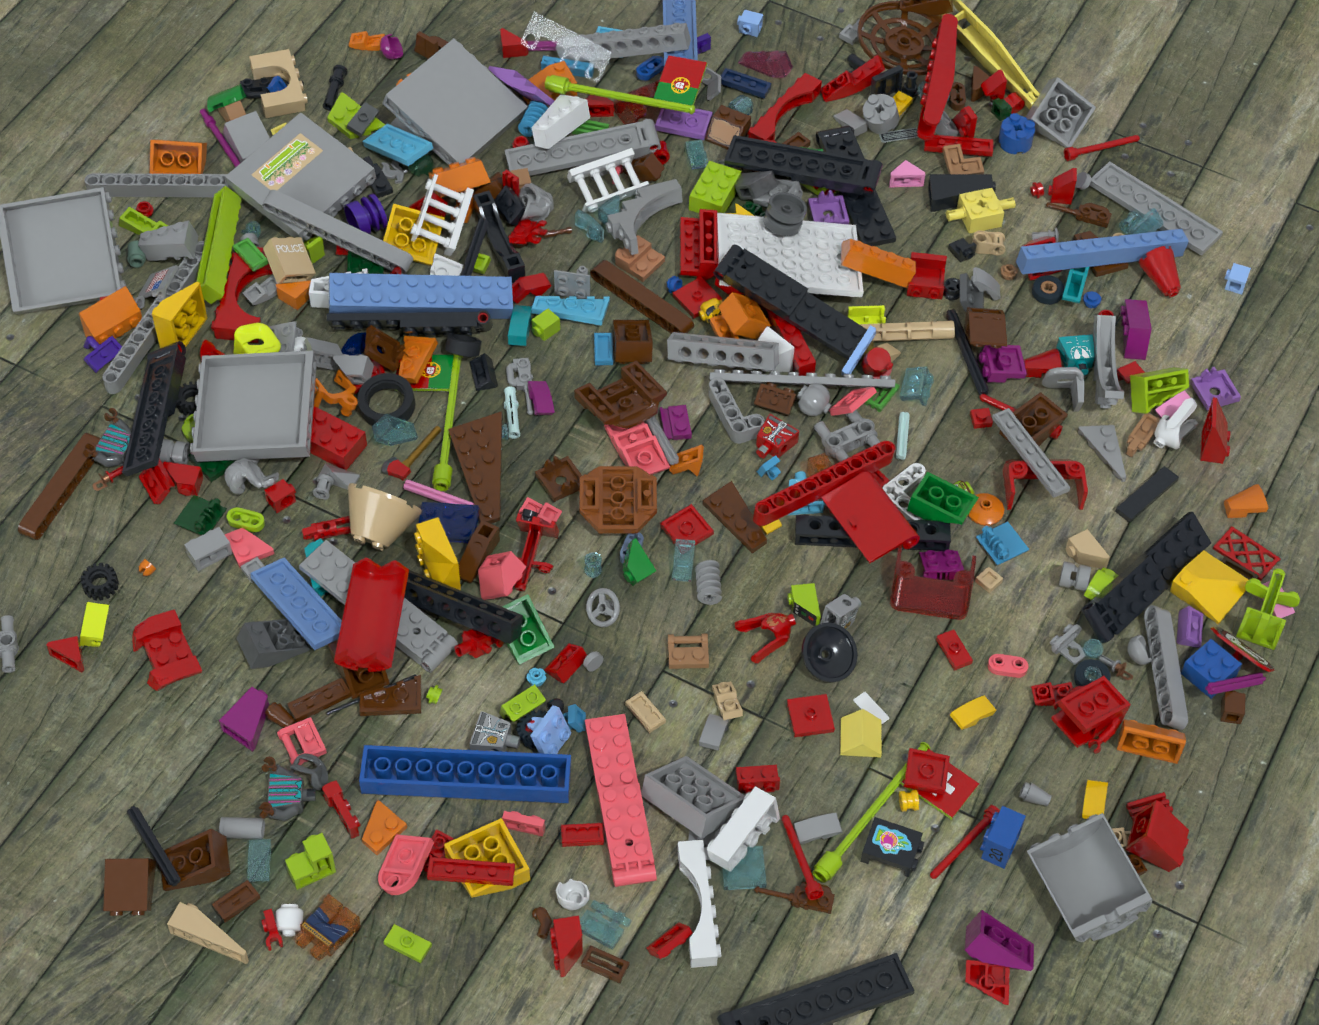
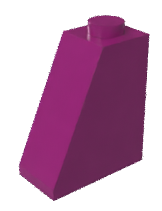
M251 687L219 720L221 730L252 752L256 748L266 719L265 711L269 707L267 694L260 689L257 690Z

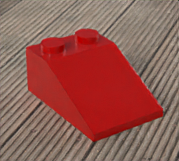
M1215 397L1212 399L1201 431L1200 461L1223 464L1225 457H1228L1230 453V446L1227 445V442L1230 440V431H1227V420L1218 399Z

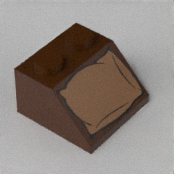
M720 105L713 115L705 141L729 149L733 135L742 137L748 135V131L751 128V116Z

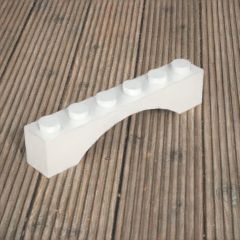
M703 840L680 841L677 848L679 870L694 886L701 905L700 921L689 939L691 968L717 966V959L721 957L720 944H716L715 939L719 937L718 925L713 923V918H716L715 905H711V898H714L713 886H709L708 879H711V868L706 866V860H709L707 847H704Z

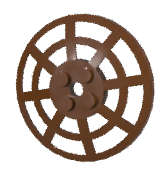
M900 1L882 2L866 10L858 23L857 37L860 46L869 58L872 59L879 55L881 59L886 61H883L885 69L888 70L900 65L903 68L904 75H907L909 71H915V74L917 73L918 76L926 75L929 72L927 69H908L928 66L931 59L928 58L926 60L920 55L922 51H931L934 48L924 45L923 37L927 36L932 44L935 37L931 31L939 26L941 18L936 15L916 13L931 21L927 27H924L920 23L908 19V11H901V18L883 20L878 12L900 10ZM873 16L877 24L872 29L871 34L862 31L864 23L869 17ZM893 23H900V27H895L892 29H890L887 25ZM907 25L919 29L920 32L917 33L913 29L907 28ZM880 28L886 33L885 39L876 37V33ZM862 37L871 41V45L877 54H873L867 48ZM876 43L883 44L886 51L881 53ZM893 55L900 59V63L892 61L887 57ZM915 59L920 64L907 65V60Z

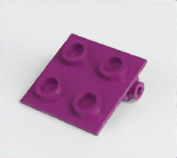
M928 550L926 552H919L925 570L923 571V579H927V581L937 580L938 573V579L942 580L943 572L945 580L947 578L949 580H959V578L963 577L964 568L958 551Z

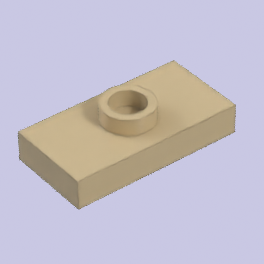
M642 691L625 702V705L649 733L666 723L665 717Z

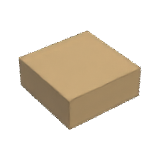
M987 567L976 577L975 582L990 594L1003 582V577L990 567Z

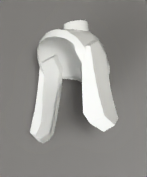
M1193 398L1185 399L1171 418L1168 415H1164L1160 419L1154 434L1156 437L1154 444L1157 447L1163 448L1168 446L1178 449L1180 448L1181 440L1197 427L1198 422L1195 419L1184 422L1197 407Z

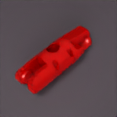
M350 516L313 523L310 527L302 529L304 540H318L320 538L326 539L351 533L349 526L341 528L336 526L348 524Z

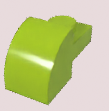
M1103 567L1092 578L1084 596L1092 600L1119 575Z

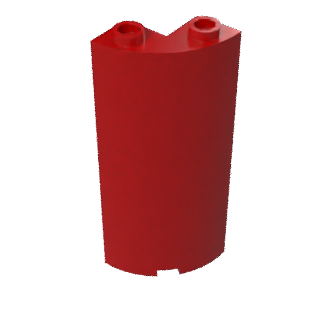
M364 558L353 564L334 663L358 671V668H368V672L383 671L391 668L408 579V568L396 560L381 567L369 558Z

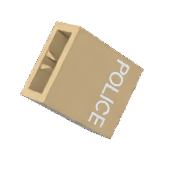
M274 237L269 239L263 250L277 284L310 281L316 274L301 237Z

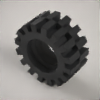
M192 381L189 382V385L184 383L183 388L180 386L176 405L179 412L185 416L188 414L190 416L194 411H197L195 401H186L189 397L198 395L199 390L197 389L196 381L195 384Z
M94 563L93 568L88 566L86 567L87 571L84 570L82 572L81 584L88 598L91 599L93 597V600L97 601L99 597L101 601L104 600L103 597L105 596L107 599L110 598L109 594L114 595L115 590H118L119 581L116 572L109 564L106 563L104 566L103 563H99V566ZM98 578L107 579L102 585L92 584Z

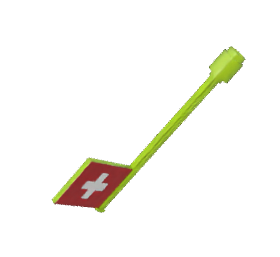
M920 743L918 750L933 752L930 750L928 743ZM949 763L946 792L944 795L917 790L922 800L952 820L979 786V783ZM906 764L836 850L832 852L826 851L815 864L812 873L818 881L825 883L832 879L843 865L841 861L842 855L899 785L904 786Z

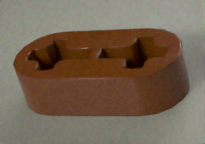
M959 82L953 83L949 93L950 107L955 111H961L965 107L966 102L965 87Z

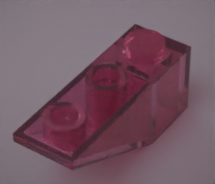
M778 50L748 51L743 54L738 62L742 66L772 78L786 77L793 68L787 52Z

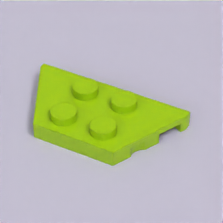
M341 92L327 117L328 122L349 139L358 138L360 136L347 129V124L362 106ZM375 118L362 136L371 135V131L379 130L385 124Z

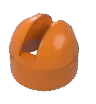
M144 559L140 563L138 570L139 573L144 571L143 576H149L156 568Z

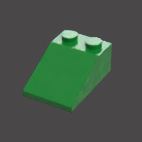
M927 472L912 494L907 511L922 519L962 525L979 497Z
M528 594L502 606L523 615L521 636L511 644L506 643L518 665L554 648Z

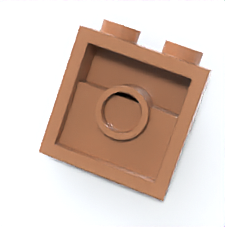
M637 235L638 254L631 255L630 251L625 249V247L623 249L619 248L615 253V265L644 282L665 262V256L652 249V243Z

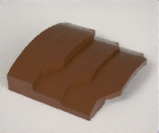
M637 361L621 368L620 380L599 390H596L591 383L574 390L575 399L584 409H588L594 416H597L604 425H615L625 429L643 423L656 415L660 401L667 395V391Z

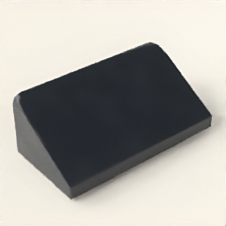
M484 353L469 361L477 391L498 387L493 362L488 355Z

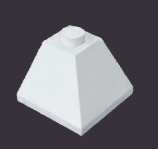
M766 327L758 341L779 343V364L774 371H792L794 346L771 328Z

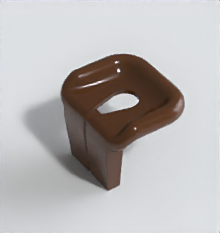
M419 31L416 34V45L413 50L429 59L439 51V47L442 48L449 42L438 36L429 37Z

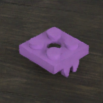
M829 190L827 195L824 194V191H821L818 198H808L812 221L849 224L843 195L834 196L833 192ZM825 211H831L833 213V216L830 217L829 213L826 214V216H824L823 213Z
M1212 367L1210 372L1208 369H1205L1201 376L1191 378L1190 384L1206 410H1209L1213 397L1218 399L1220 406L1239 402L1241 399L1239 392L1225 370L1217 371L1215 367ZM1210 389H1218L1220 394L1213 395L1210 393Z

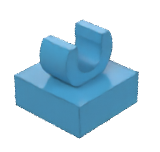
M775 455L757 470V473L760 477L767 474L771 480H774L781 473L776 467L780 460Z
M576 704L568 706V712L564 713L563 716L568 720L566 723L569 729L573 728L578 733L585 731L586 713Z

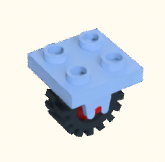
M552 705L548 712L544 711L542 713L541 710H538L536 713L531 711V715L526 714L525 719L523 717L520 719L521 723L518 722L517 732L521 741L530 749L534 746L539 753L558 754L560 748L571 735V731L560 708Z

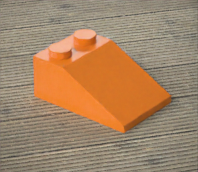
M565 61L548 65L528 79L554 101L560 94L549 92V90L545 89L547 76L567 77L569 82L577 84ZM569 91L564 95L575 97L577 92ZM522 96L526 104L529 105L531 100Z

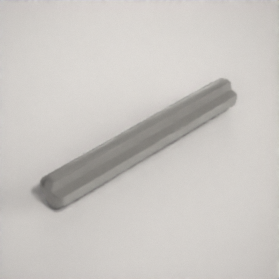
M655 416L646 420L645 423H647L652 435L656 436L669 464H677L679 457Z

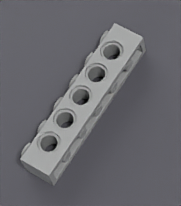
M672 332L667 339L668 360H674L675 362L706 363L711 366L726 365L729 368L744 367L748 370L762 369L767 372L774 371L779 364V343L677 332Z

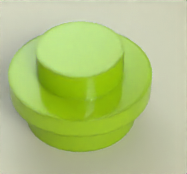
M437 684L434 688L430 687L426 698L429 699V704H437L443 689L438 688L439 685Z

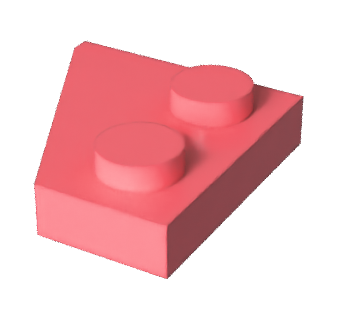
M244 528L225 534L230 542L232 553L239 568L256 557L261 560L274 555V550L271 546Z

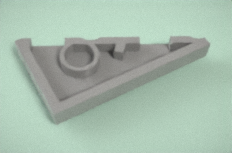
M1115 426L1079 427L1078 434L1080 436L1083 435L1088 440L1090 448L1096 452V455L1104 464H1108L1113 469V474L1116 478L1120 479L1121 482H1125L1126 474Z

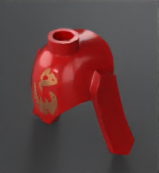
M767 613L758 617L739 620L735 622V629L741 632H748L761 626V629H768L774 633L776 639L751 656V661L758 664L766 656L788 642L791 627L796 625L793 614Z

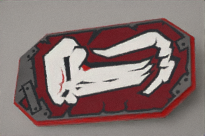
M1211 627V630L1219 638L1236 650L1232 655L1235 659L1241 661L1243 656H1245L1260 668L1268 672L1275 671V668L1266 659L1231 633L1220 627Z

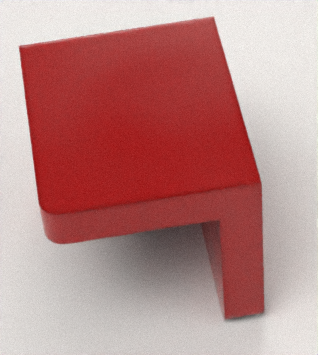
M1133 361L1117 369L1118 382L1124 379L1126 383H1130V375L1145 372L1136 361Z

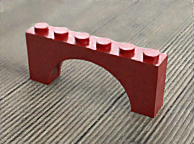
M257 247V248L262 252V254L266 257L263 248ZM236 252L232 253V265H229L228 279L224 287L225 293L220 299V306L216 307V319L212 321L211 326L216 339L234 341V333L238 327L261 323L260 317L249 315L239 307L238 298L244 287L251 281L261 276L273 274L269 262L253 272ZM254 339L250 342L259 343L260 339Z

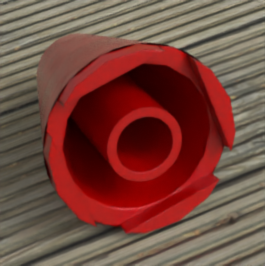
M1161 246L1146 253L1147 257L1144 260L1143 258L1139 260L1140 267L1165 296L1174 297L1178 295L1181 285L1171 246H1169V249Z

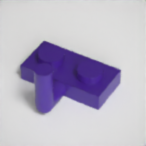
M88 336L85 340L84 348L90 349L92 346L94 350L84 357V361L97 373L115 358L122 346L113 336L109 337L101 345L92 336Z

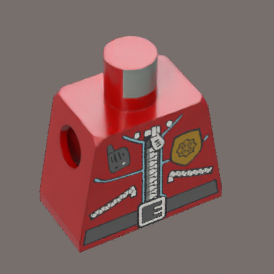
M770 414L757 434V455L763 459L768 454L773 457L776 455L777 458L781 457L798 443L799 430Z

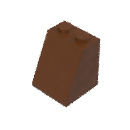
M338 640L328 644L333 662ZM334 663L341 678L350 690L352 699L359 697L360 694L390 684L386 670L368 672V668H358V671Z
M149 858L105 859L103 911L110 912V916H123V911H131L132 916L145 915V911H151L156 871L155 860Z

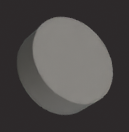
M1086 172L1078 174L1075 187L1085 190L1091 183V176Z
M597 651L591 652L584 659L583 665L588 671H595L601 666L604 658Z

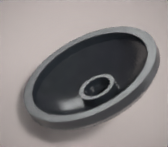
M822 623L814 626L805 635L801 651L804 665L820 681L828 683L841 681L847 678L856 666L858 656L856 643L851 634L838 624Z

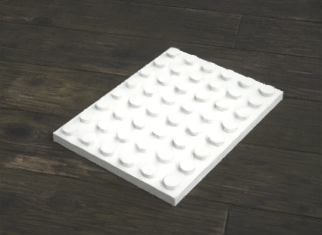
M717 213L718 264L731 246L735 244L743 250L745 248L809 288L808 293L850 297L863 296L861 272L841 265V244L847 239L858 240L856 225L803 220L798 234L782 236L771 232L763 222L764 217ZM719 280V285L730 286L724 281Z

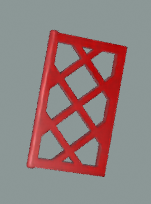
M1233 526L1213 546V549L1221 555L1259 575L1258 579L1260 581L1281 560V558ZM1233 532L1241 537V539L1231 540L1230 535ZM1246 543H1250L1258 548V550L1248 551ZM1221 544H1228L1230 552L1220 548ZM1232 544H1243L1244 551H1234ZM1245 555L1247 563L1241 562L1235 556ZM1249 555H1259L1261 562L1251 563ZM1263 555H1268L1274 560L1272 562H1265ZM1252 567H1262L1263 572L1259 574Z

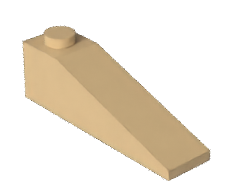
M179 902L167 923L171 934L242 963H248L247 952L195 905L190 903L186 905Z

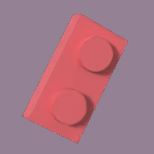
M504 811L502 820L507 829L538 836L544 835L545 819L535 815H522L516 811Z

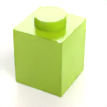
M549 308L532 319V332L543 341H546L560 331V318Z

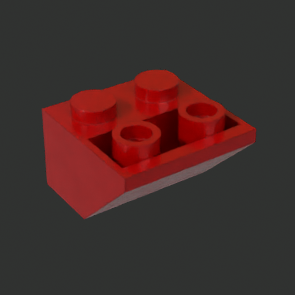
M579 915L553 919V928H550L555 970H559L560 978L567 975L583 954V939Z

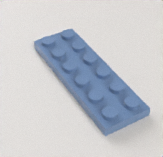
M285 558L251 572V579L314 650L339 638L342 620Z

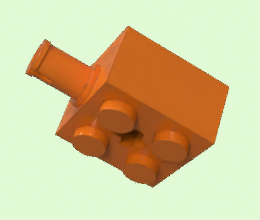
M732 292L718 306L721 316L727 321L730 326L729 329L734 335L757 340L765 328L771 326L770 320L765 317L758 303L747 296Z

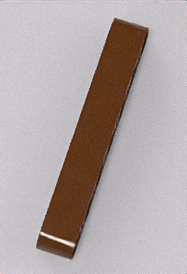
M602 260L590 270L593 280L670 334L672 332L688 333L694 328L691 318L607 260Z
M84 433L19 523L18 532L35 540H39L96 461L93 459V456L85 457L83 455V451L86 449L85 445L93 443L96 446L101 439L100 437Z

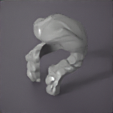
M243 458L233 462L226 469L224 477L231 492L239 495L245 491L244 482L246 479L257 488H267L276 483L279 479V473L276 472L265 476L256 462Z

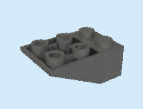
M287 619L244 623L236 638L251 669L270 667L312 649L310 644Z

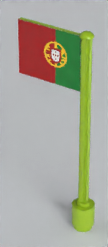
M668 55L654 98L573 84L569 82L567 77L556 75L546 77L545 89L559 94L574 91L686 112L692 115L695 112L694 103L708 64L703 61Z
M456 354L432 355L417 384L410 383L413 391H449L440 464L434 466L432 479L434 489L442 492L447 491L451 486L453 471L452 467L448 465L451 436L448 429L453 428L461 359L463 358V356ZM402 358L401 360H399L397 375H399L400 361H402Z

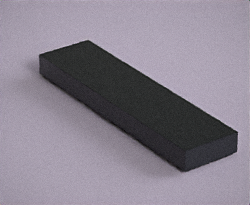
M1162 467L1122 502L1115 512L1129 523L1132 522L1178 481L1179 476L1167 467Z

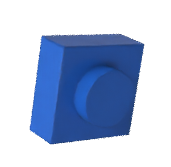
M275 76L267 88L271 93L281 91L287 86L280 76Z

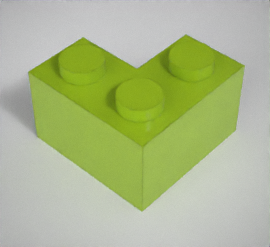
M323 833L309 836L306 840L302 841L304 852L295 853L285 860L287 870L297 890L336 873L333 854Z

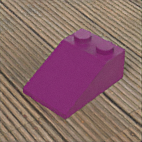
M981 910L966 926L965 951L972 958H977L984 963L1026 971L1034 969V944L985 911Z

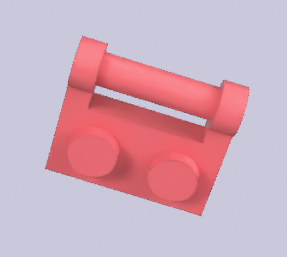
M311 717L282 728L277 732L279 739L283 741L291 758V764L299 756L290 738L293 734L296 735L304 753L317 757L327 753ZM301 758L298 765H302L309 760Z

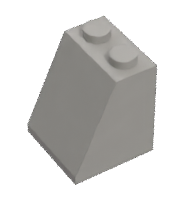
M256 111L224 123L223 137L240 163L270 139Z

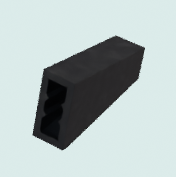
M930 174L928 182L930 211L935 212L957 207L959 194L993 188L995 192L996 183L992 180V174Z

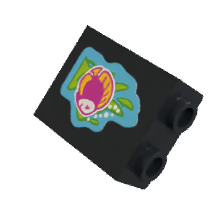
M875 817L862 851L860 862L869 864L870 859L905 870V876L909 877L911 871L915 872L919 859H916L917 853L921 854L925 842L921 841L923 833Z

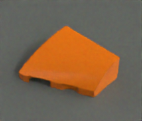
M1255 484L1224 501L1227 518L1247 517L1248 513L1267 512L1268 510L1265 495L1259 484Z

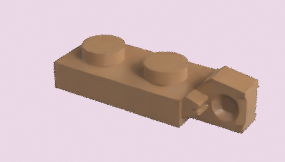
M1149 413L1143 415L1128 437L1127 444L1129 446L1126 455L1133 457L1137 450L1142 451L1155 434V429L1160 421L1159 418Z

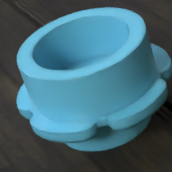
M532 668L529 670L526 678L532 686L535 684L536 687H539L546 681V672L541 668Z

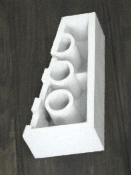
M560 94L532 127L535 146L549 149L590 118L587 99Z
M757 787L748 792L741 806L733 811L728 823L723 824L715 840H711L708 844L709 860L731 872L746 856L747 848H753L758 843L759 835L761 833L766 835L770 830L769 825L780 820L776 798Z

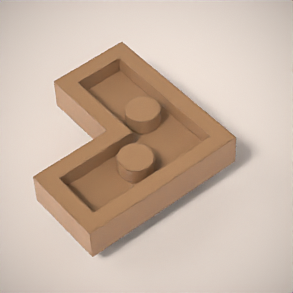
M960 144L943 146L942 150L948 174H984L981 157L964 159Z

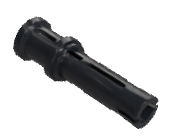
M335 65L333 67V75L329 79L330 86L323 103L325 110L331 111L339 89L344 85V77L347 75L348 70L342 65Z

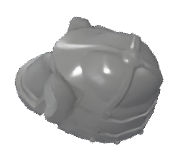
M532 183L525 184L521 188L519 199L526 206L521 220L529 219L537 221V223L541 220L545 221V218L554 209L552 195Z

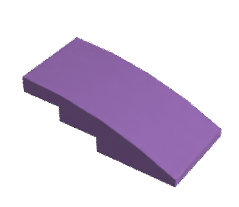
M489 66L488 69L497 78L531 101H539L549 107L554 102L552 98L517 71Z

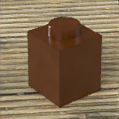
M1227 691L1224 693L1221 700V722L1241 724L1245 715V693L1237 691Z

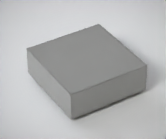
M256 557L243 564L241 570L250 582L253 583L251 572L264 567V564Z

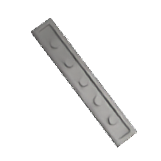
M1008 408L993 414V421L1050 495L1054 498L1069 492L1070 486L1011 410Z

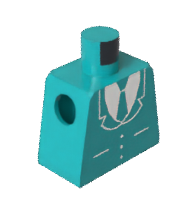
M1093 334L1058 338L1056 349L1059 350L1060 359L1064 366L1077 367L1082 371L1083 375L1088 374V369L1092 368L1095 357Z

